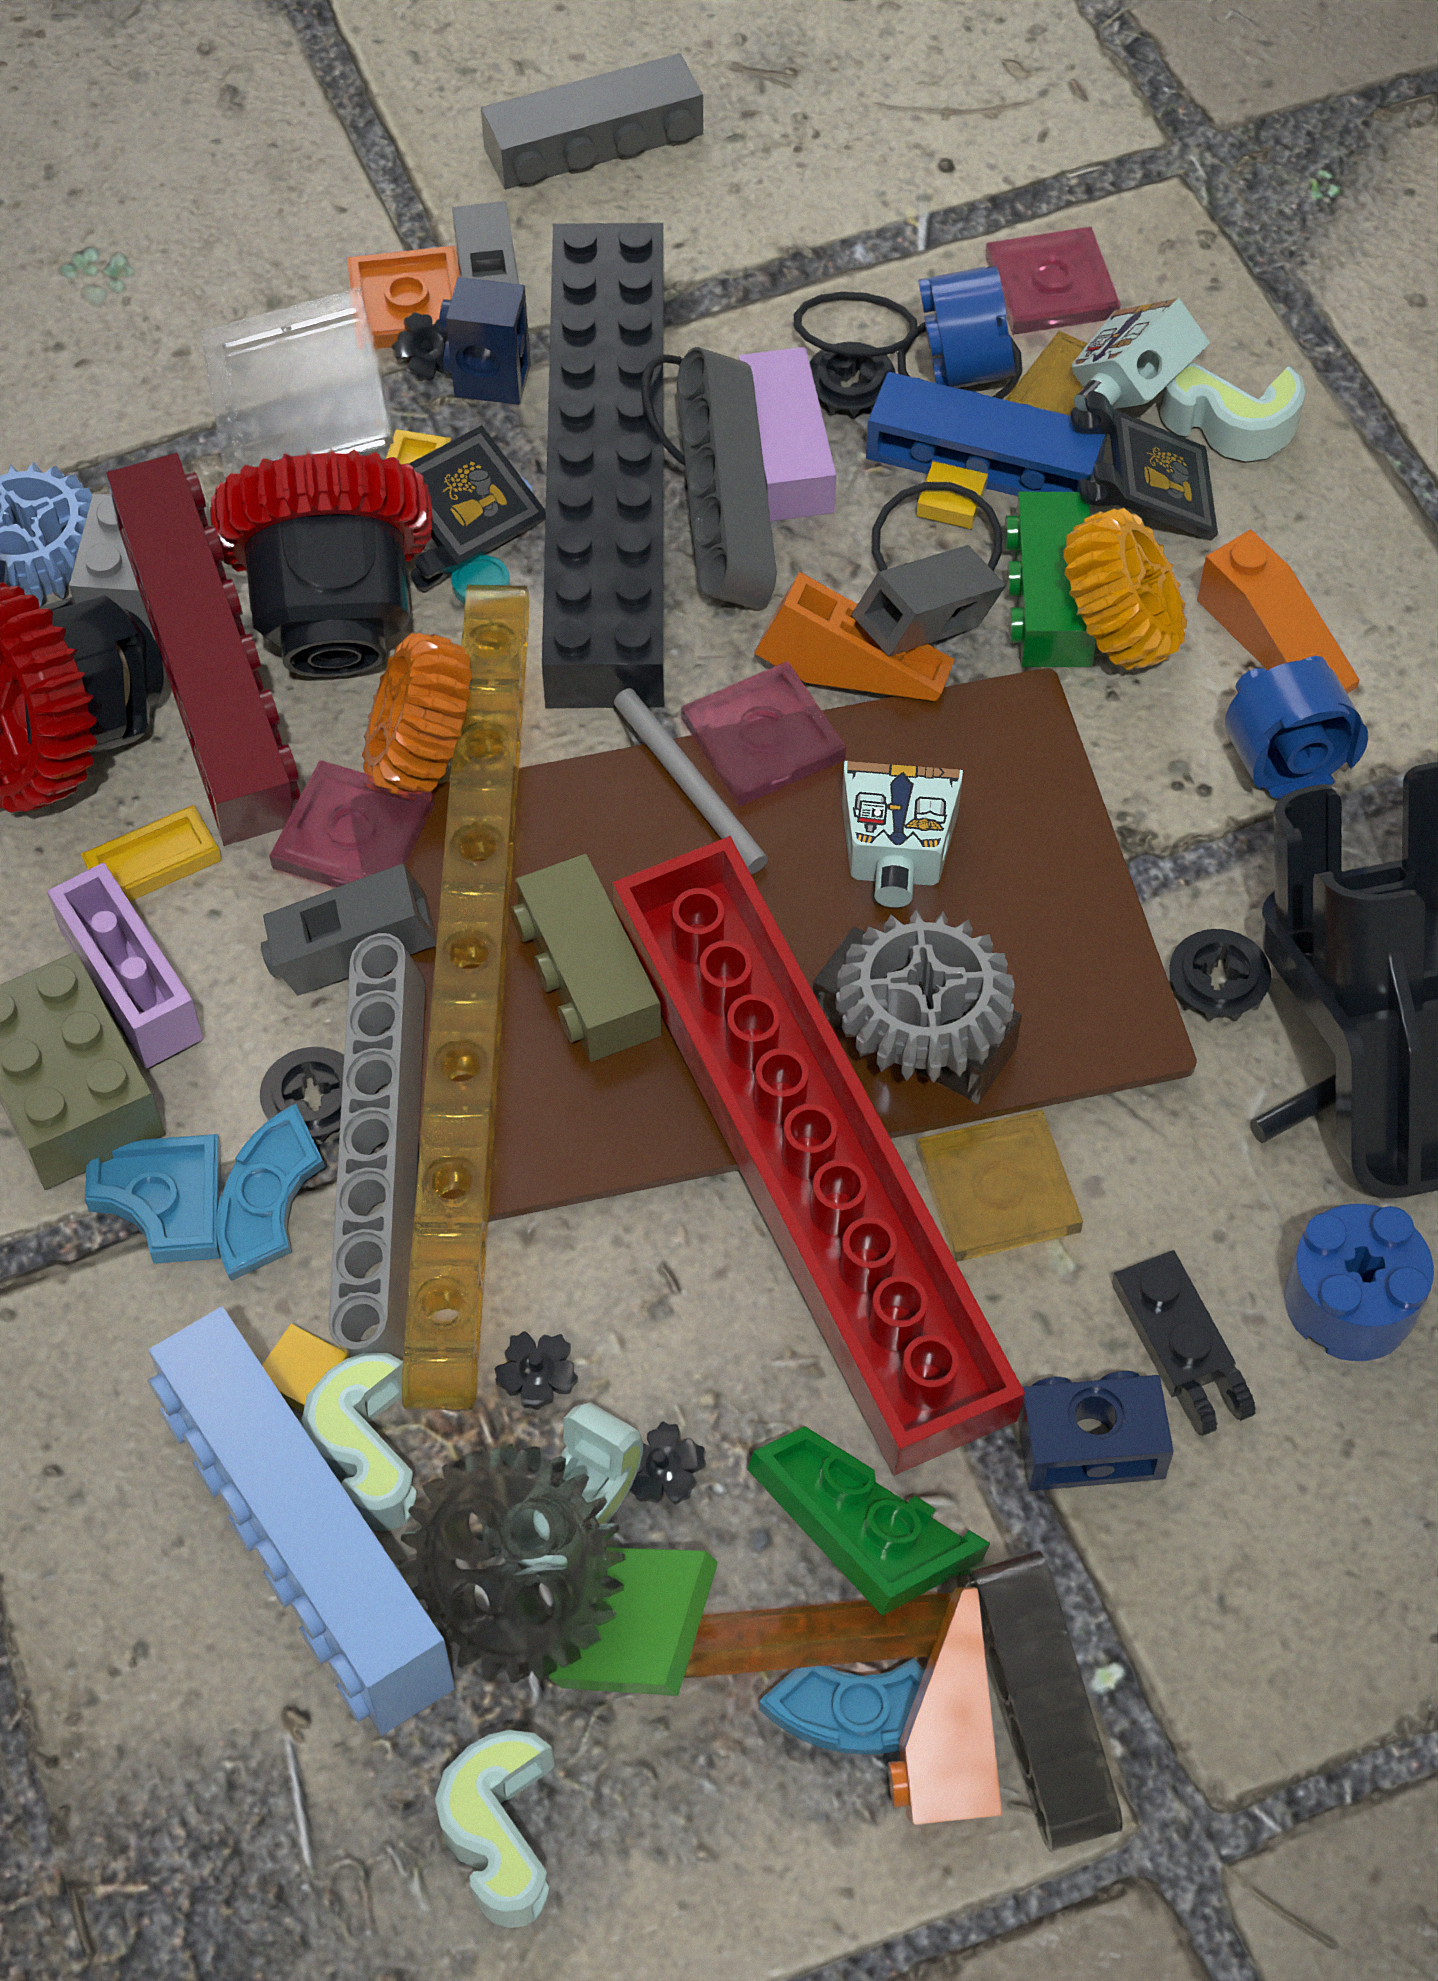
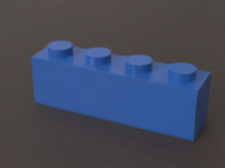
M887 372L868 420L866 459L925 474L929 473L933 461L987 473L986 489L1018 496V492H1079L1078 482L1082 478L1095 482L1093 467L1097 463L1103 462L1107 434H1083L1077 432L1072 426L1071 416L979 394L974 391L937 384L916 377Z

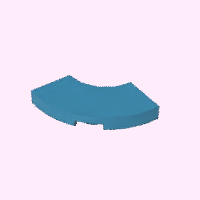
M296 1104L268 1120L245 1143L235 1158L236 1163L227 1179L222 1197L219 1198L217 1209L218 1245L222 1262L231 1281L292 1253L287 1233L291 1202L303 1183L325 1167Z
M811 1654L759 1700V1710L789 1734L823 1749L858 1755L899 1751V1741L925 1670L912 1658L891 1672L859 1676L834 1670Z

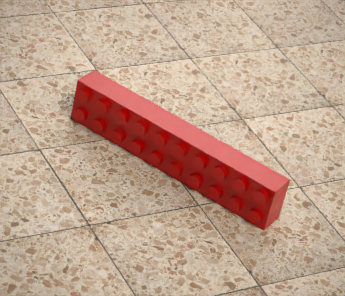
M731 836L612 882L613 908L660 1001L661 1014L893 1475H898L1017 1422L1026 1393Z

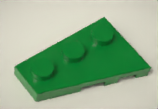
M806 1426L754 1450L747 1470L881 1616L982 1562L991 1544L970 1530L962 1537L933 1519L936 1508L914 1495L906 1502L876 1483L874 1469Z

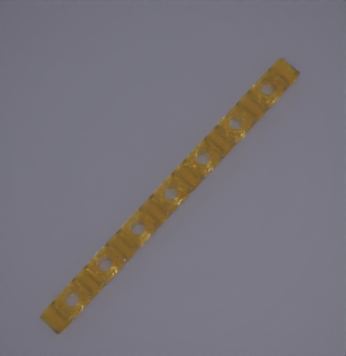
M467 585L461 646L464 647L465 653L469 654L472 679L469 684L471 696L467 701L465 711L467 716L463 720L461 737L457 740L454 748V757L451 762L402 1366V1402L404 1409L474 1410L476 1403L529 631L528 586ZM475 859H486L484 861L478 862L473 861ZM466 965H481L475 969H462ZM468 1074L474 1076L468 1081L463 1082L451 1080L457 1075ZM453 1189L465 1190L467 1192L457 1199L440 1197L443 1193ZM444 1309L459 1312L457 1317L446 1322H437L430 1319L434 1313Z

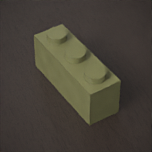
M587 854L516 878L518 904L510 907L511 917L521 941L524 943L532 940L539 954L534 956L533 959L536 972L546 992L556 990L562 1002V1005L557 1007V1011L569 1042L573 1043L580 1040L589 1061L593 1062L660 1037V1001Z

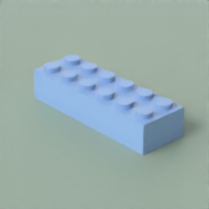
M223 1306L148 1349L157 1375L148 1379V1383L162 1406L159 1408V1412L178 1444L186 1442L196 1459L193 1461V1465L213 1498L218 1495L221 1496L230 1512V1515L227 1516L245 1549L248 1552L256 1550L266 1568L263 1571L265 1579L278 1601L284 1608L291 1604L302 1624L299 1627L300 1633L319 1664L328 1661L332 1672L339 1682L335 1685L337 1691L354 1719L360 1722L369 1716L380 1735L383 1736L453 1691L455 1687L443 1637Z

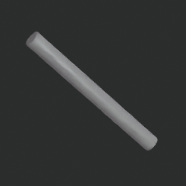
M631 688L621 691L614 699V705L720 838L723 839L731 836L750 874L764 868L768 862V856L636 692Z

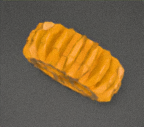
M1125 508L1112 509L1104 513L1100 511L1085 518L1083 523L1073 527V532L1066 536L1067 547L1064 549L1063 558L1068 566L1065 568L1064 575L1070 581L1071 590L1069 595L1075 599L1078 607L1077 615L1082 616L1087 626V634L1094 636L1098 649L1102 653H1107L1109 660L1115 665L1120 664L1126 670L1155 665L1166 660L1167 656L1177 652L1179 645L1183 644L1185 640L1184 629L1187 628V619L1182 611L1185 609L1186 603L1180 596L1179 587L1181 584L1174 576L1172 571L1173 564L1168 562L1164 554V546L1158 544L1155 540L1153 530L1148 526L1144 527L1142 519L1136 514L1132 515Z

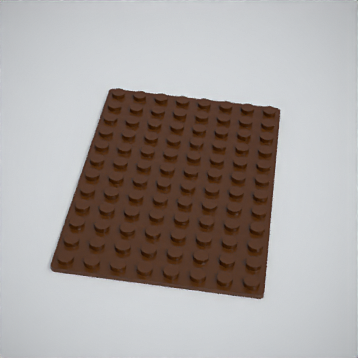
M1041 668L947 686L943 688L937 701L894 696L673 739L768 856V862L765 867L751 874L890 1138L1189 1077L1194 1073L1197 1063L1196 1055L1060 679L1053 669ZM646 744L438 783L422 799L411 796L404 798L385 793L359 798L350 804L349 811L363 878L404 863L426 893L437 940L436 946L416 952L410 956L423 973L426 985L418 1142L434 1218L439 1228L452 1230L740 1170L662 1014L660 1037L590 1062L580 1040L570 1043L567 1039L557 1011V1007L561 1006L562 1002L556 990L550 992L544 990L536 972L533 959L534 956L539 954L532 940L524 943L521 941L511 917L510 907L518 904L516 878L587 854L613 906L612 882L721 840L720 836ZM844 761L963 770L959 813L940 881L932 886L913 884L912 901L906 906L887 907L878 903L874 897L876 881L856 880L850 875L842 809ZM916 909L922 916L923 922L933 923L944 911L948 919V926L953 928L958 927L969 919L970 925L973 928L972 939L990 934L991 941L993 942L992 953H1005V959L1008 963L1006 974L1012 975L1015 985L1011 1000L1014 1004L1012 1020L1008 1022V1026L1005 1028L1004 1039L999 1044V1047L989 1046L988 1057L982 1065L967 1059L966 1070L963 1071L960 1077L949 1067H941L940 1076L934 1083L928 1076L927 1069L915 1068V1073L906 1081L902 1074V1065L893 1063L881 1072L877 1065V1052L860 1057L859 1051L856 1049L857 1037H845L842 1029L843 1016L839 1015V1011L836 1010V993L840 991V988L837 987L838 971L843 964H846V954L851 944L862 945L863 935L866 933L868 926L884 932L885 922L889 919L890 915L903 925L910 924V917ZM906 967L895 970L894 972L903 970ZM393 970L387 972V973L384 975V977H386L387 975H389ZM919 982V986L922 990V995H924L922 982ZM926 996L928 1009H931V1005L928 1001V996ZM955 1018V1019L947 1020V1021H946L945 1023H943L942 1025H946V1024L955 1022V1021H957V1020L960 1019V1018Z

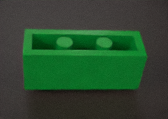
M1018 492L1016 515H1006L1005 551H1015L1016 561H1008L1007 596L1018 597V607H1010L1009 642L1020 643L1021 667L1092 668L1096 639L1093 635L1087 634V626L1082 616L1077 615V604L1075 599L1069 595L1071 590L1070 581L1064 575L1065 568L1068 566L1063 558L1064 549L1067 547L1066 536L1073 532V527L1083 523L1084 519L1090 516V505L1082 501L1079 492Z

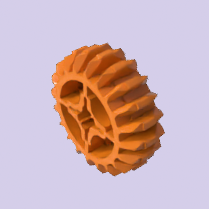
M411 633L396 646L394 655L388 659L385 673L380 676L378 690L373 695L374 702L371 712L367 716L369 718L368 727L363 736L366 741L362 752L364 760L363 770L369 785L381 788L382 792L404 798L411 796L422 799L437 786L438 780L445 775L449 759L454 757L455 745L458 738L461 737V727L463 720L467 716L465 712L467 701L471 696L469 689L472 679L469 654L465 653L463 646L451 643V639L436 634L425 635L422 633Z

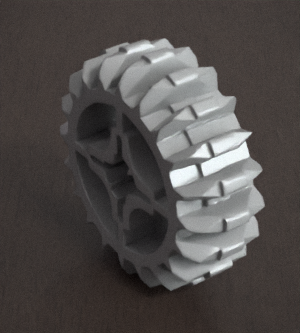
M917 909L910 917V924L903 925L890 915L889 919L885 922L884 932L868 926L866 933L863 935L862 945L851 944L846 954V964L842 965L837 976V987L840 988V991L836 993V1010L839 1011V1015L843 1016L842 1029L845 1037H857L856 1049L859 1051L860 1057L877 1052V1065L881 1072L893 1063L902 1065V1074L906 1081L915 1073V1068L927 1069V1074L933 1083L940 1076L941 1067H949L960 1077L963 1071L966 1070L967 1059L982 1065L988 1057L989 1046L999 1047V1044L1003 1041L1005 1028L1008 1026V1022L1012 1020L1014 1004L1011 1002L1015 988L1014 981L1012 980V975L1006 974L1008 963L1005 959V953H992L993 942L991 941L990 934L972 939L973 928L970 925L969 919L958 927L953 928L948 926V919L944 911L933 923L923 922V918ZM906 967L903 970L894 972L895 970ZM919 982H922L924 995H922V990L919 986ZM926 996H928V1001L931 1005V1009H928ZM955 1018H960V1019H958V1020L955 1021V1022H952V1023H949V1024H946V1025H942V1024L945 1023L947 1020H951V1019H955Z

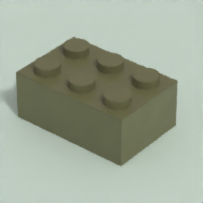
M76 951L0 984V1102L44 1190L85 1172L86 1165L93 1159L99 1157L102 1164L113 1159L111 1151L133 1141L157 1139L165 1135L152 1093Z

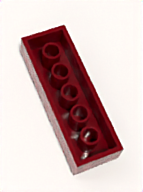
M178 452L106 472L117 526L160 651L223 846L293 826L292 804L301 802L296 780H299L297 767L289 745L282 744L277 726L280 724L277 708L270 689H264L259 673L261 663L251 633L245 635L240 615H243L239 596L233 580H227L222 564L224 555L215 526L208 525L204 511L206 502L196 471L185 474Z

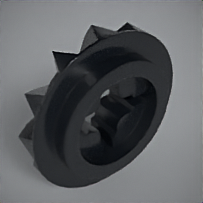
M860 342L835 343V345L847 348H876ZM820 350L809 362L819 404L826 403L831 415L840 409H846L851 412L854 418L860 409L873 410L887 372L896 373L894 365L887 355L853 357ZM860 371V383L854 382L850 387H841L842 381L850 380L852 376L855 377L857 372Z
M1207 929L1188 936L1176 947L1169 964L1172 992H1177L1183 999L1185 1010L1196 1008L1199 1011L1205 1012L1209 1022L1217 1016H1231L1237 1021L1244 1012L1250 1009L1258 1010L1271 983L1270 964L1262 949L1248 937L1231 930ZM1219 959L1225 960L1224 969L1227 970L1226 978L1229 979L1224 983V987H1220V991L1214 990V986L1211 985L1212 978L1209 976L1213 973L1214 967H1218Z
M306 1047L289 1052L279 1058L266 1072L260 1087V1103L267 1119L270 1120L279 1112L296 1104L311 1137H315L323 1143L328 1134L340 1129L344 1055L329 1048ZM312 1078L313 1085L317 1086L320 1094H325L321 1096V1106H318L319 1111L313 1112L312 1108H308L307 1102L301 1100L305 1098V1088H308L306 1079Z

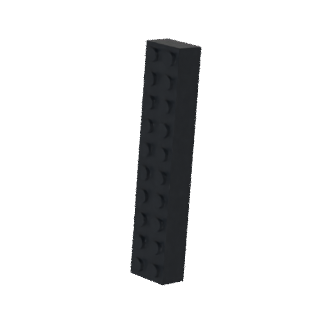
M663 223L553 224L542 631V676L545 709L617 708L614 705V699L621 691L628 688L633 689L648 708H664V446L659 441L648 421L642 402L641 378L648 362L661 354H665ZM662 363L654 369L650 378V399L656 418L664 432L665 363Z

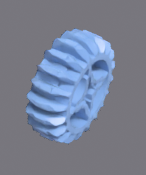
M33 462L27 471H17L10 463L8 473L0 476V583L4 582L9 587L19 586L24 590L25 595H35L39 599V606H41L44 596L51 593L64 599L65 586L70 584L92 498L90 488H83L76 474L64 477V474L61 473L57 465L42 473V470Z

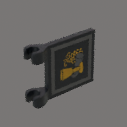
M1096 391L1089 392L1085 396L1087 411H1082L1077 407L1071 410L1072 426L1074 430L1083 434H1110L1113 466L1104 462L1097 463L1093 467L1095 482L1088 481L1085 478L1078 482L1082 501L1097 506L1119 505L1212 541L1218 535L1206 446L1117 411L1104 394Z
M483 425L409 463L414 468V471L423 475L424 482L428 485L433 519H431V538L438 546V548L428 550L419 555L415 561L416 568L410 572L411 579L420 590L426 591L432 588L454 570L545 521L546 510Z

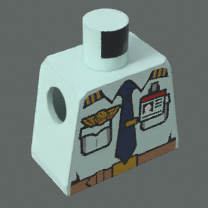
M1180 298L1116 310L1110 315L1072 363V372L1083 386L1074 397V404L1078 409L1087 411L1085 396L1091 391L1104 394L1114 409L1146 404L1210 344V341Z
M844 761L842 809L850 875L856 880L876 881L874 897L878 903L887 907L906 906L912 901L913 884L932 886L940 881L959 813L963 770Z

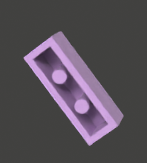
M806 347L739 355V360L747 362L751 366L753 373L770 521L835 513L836 472Z
M104 862L47 890L61 934L71 950L77 952L96 990L146 1069L203 1040L192 998Z

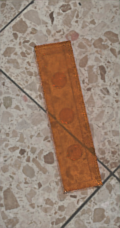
M953 1592L920 1595L884 1616H881L868 1600L702 1615L684 1677L695 1678L930 1656Z

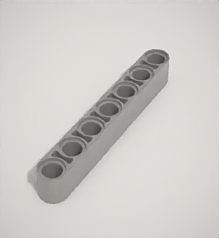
M377 933L366 937L353 950L350 959L329 1330L334 1341L349 1357L362 1353H389L402 1361L407 1354L410 1336L426 985L423 973L397 937L387 933ZM393 970L389 975L383 977L387 972ZM391 1026V1028L388 1031H386L384 1034L379 1035L382 1030H384L386 1027ZM389 1083L386 1089L375 1094L381 1086ZM387 1142L380 1151L371 1154L376 1146ZM385 1201L377 1212L367 1216V1213L374 1205ZM382 1262L377 1272L363 1278L368 1268ZM379 1324L373 1336L360 1342V1338L365 1330Z

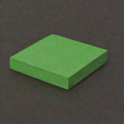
M590 1547L548 1678L562 1689L678 1696L718 1561L707 1551Z

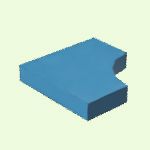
M218 1134L133 1141L111 1151L113 1159L101 1164L98 1157L89 1161V1164L86 1165L85 1202L89 1212L115 1214L135 1224L147 1239L153 1264L220 1259L217 1237V1209L219 1198L221 1197V1143Z

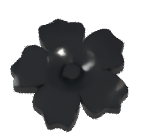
M413 312L411 316L403 320L407 331H401L398 334L397 341L391 348L395 353L396 359L405 360L412 358L408 363V369L415 374L417 380L425 379L430 381L434 376L436 368L440 372H444L443 360L448 334L440 333L439 319L432 326L430 315Z
M526 1331L517 1336L512 1335L510 1337V1346L505 1350V1359L508 1363L500 1364L494 1368L496 1385L505 1389L510 1396H517L521 1393L522 1407L539 1410L544 1405L551 1404L554 1401V1392L570 1394L574 1385L578 1382V1376L574 1372V1363L566 1360L571 1352V1344L564 1340L562 1334L553 1337L542 1335L537 1347L532 1337Z
M663 1421L656 1430L647 1433V1441L650 1447L643 1443V1454L639 1470L629 1490L630 1493L636 1496L639 1502L651 1501L658 1503L662 1500L664 1491L673 1504L689 1499L692 1489L697 1484L692 1473H696L706 1466L704 1447L695 1445L691 1438L684 1439L681 1442V1432L678 1425H669Z

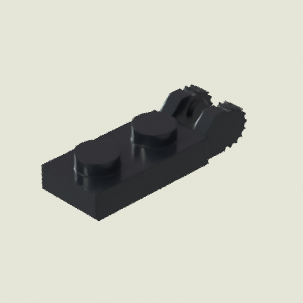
M1175 1250L1115 1272L1112 1279L1115 1293L1171 1398L1177 1397L1195 1431L1199 1435L1204 1436L1218 1429L1215 1410L1202 1388L1203 1385L1213 1381L1237 1420L1242 1421L1256 1414V1407L1250 1388L1247 1387L1240 1370L1235 1367L1236 1362Z

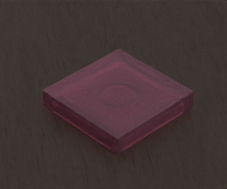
M1092 226L986 243L985 258L989 267L996 266L998 268L1007 313L1006 318L1012 335L1105 321L1114 311L1120 310L1121 304Z
M788 661L681 706L682 721L738 807L846 760V746Z
M319 760L269 855L271 866L273 869L337 888L396 865L406 864L435 806L433 793L423 791L412 792L401 789L397 791L399 795L388 793L390 789L376 786L372 775Z

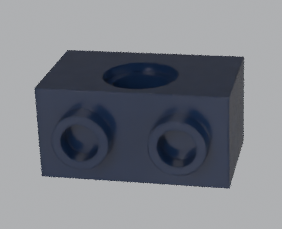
M458 277L452 299H444L442 301L439 315L440 333L448 334L443 366L445 373H452L454 397L520 405L531 366L525 285Z
M1117 1371L1103 1376L1100 1380L1072 1382L1065 1377H1049L1035 1382L1032 1386L1022 1387L1026 1394L1018 1417V1426L1029 1491L1166 1479L1174 1449L1160 1375L1140 1376L1134 1371ZM1084 1419H1095L1102 1422L1109 1432L1101 1435L1089 1434L1082 1430L1077 1422Z

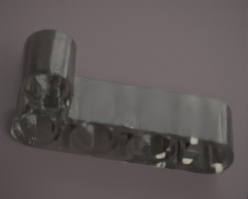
M1035 1550L958 1573L956 1576L957 1588H978L983 1640L1036 1823L1047 1849L1053 1852L1121 1832L1123 1821L1119 1801L1055 1584L1045 1557L1041 1551Z

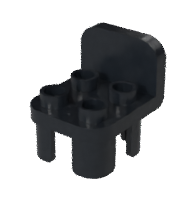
M1438 762L1414 766L1405 774L1403 779L1402 860L1342 871V801L1338 793L1328 784H1319L1297 789L1283 796L1274 807L1275 891L1266 898L1262 907L1263 950L1336 1055V1144L1338 1151L1363 1188L1372 1194L1386 1198H1403L1438 1191Z

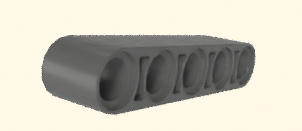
M694 347L686 353L679 366L677 392L698 583L700 591L706 596L759 609L770 600L774 592L777 570L753 373L751 366L747 362L704 348Z

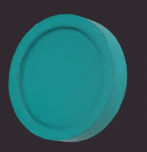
M481 555L452 572V590L456 598L465 605L477 608L495 605L504 599L509 591L510 576L508 568L501 560L493 556Z

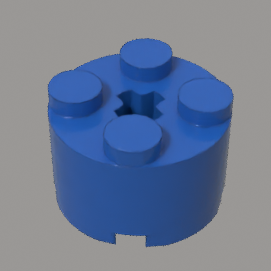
M984 266L918 279L924 313L932 311L935 313L924 316L932 356L942 355V357L932 359L937 384L962 388L1004 380V378L1016 375L1011 337L1008 333L1005 301L996 266Z
M1310 656L1303 660L1275 666L1269 670L1255 668L1243 674L1237 681L1235 686L1237 695L1226 712L1225 730L1254 784L1259 789L1261 787L1267 789L1271 797L1281 799L1286 794L1297 789L1319 784L1331 786L1335 783L1331 775L1346 762L1350 769H1352L1363 756L1368 743L1367 727L1335 672L1328 666L1323 657Z
M1347 1204L1315 1215L1309 1220L1301 1236L1285 1283L1284 1301L1291 1323L1306 1340L1308 1336L1317 1343L1327 1348V1354L1338 1359L1369 1361L1391 1354L1415 1327L1430 1293L1434 1278V1264L1430 1249L1422 1235L1414 1227L1411 1216L1398 1207L1386 1206L1382 1208L1369 1204Z

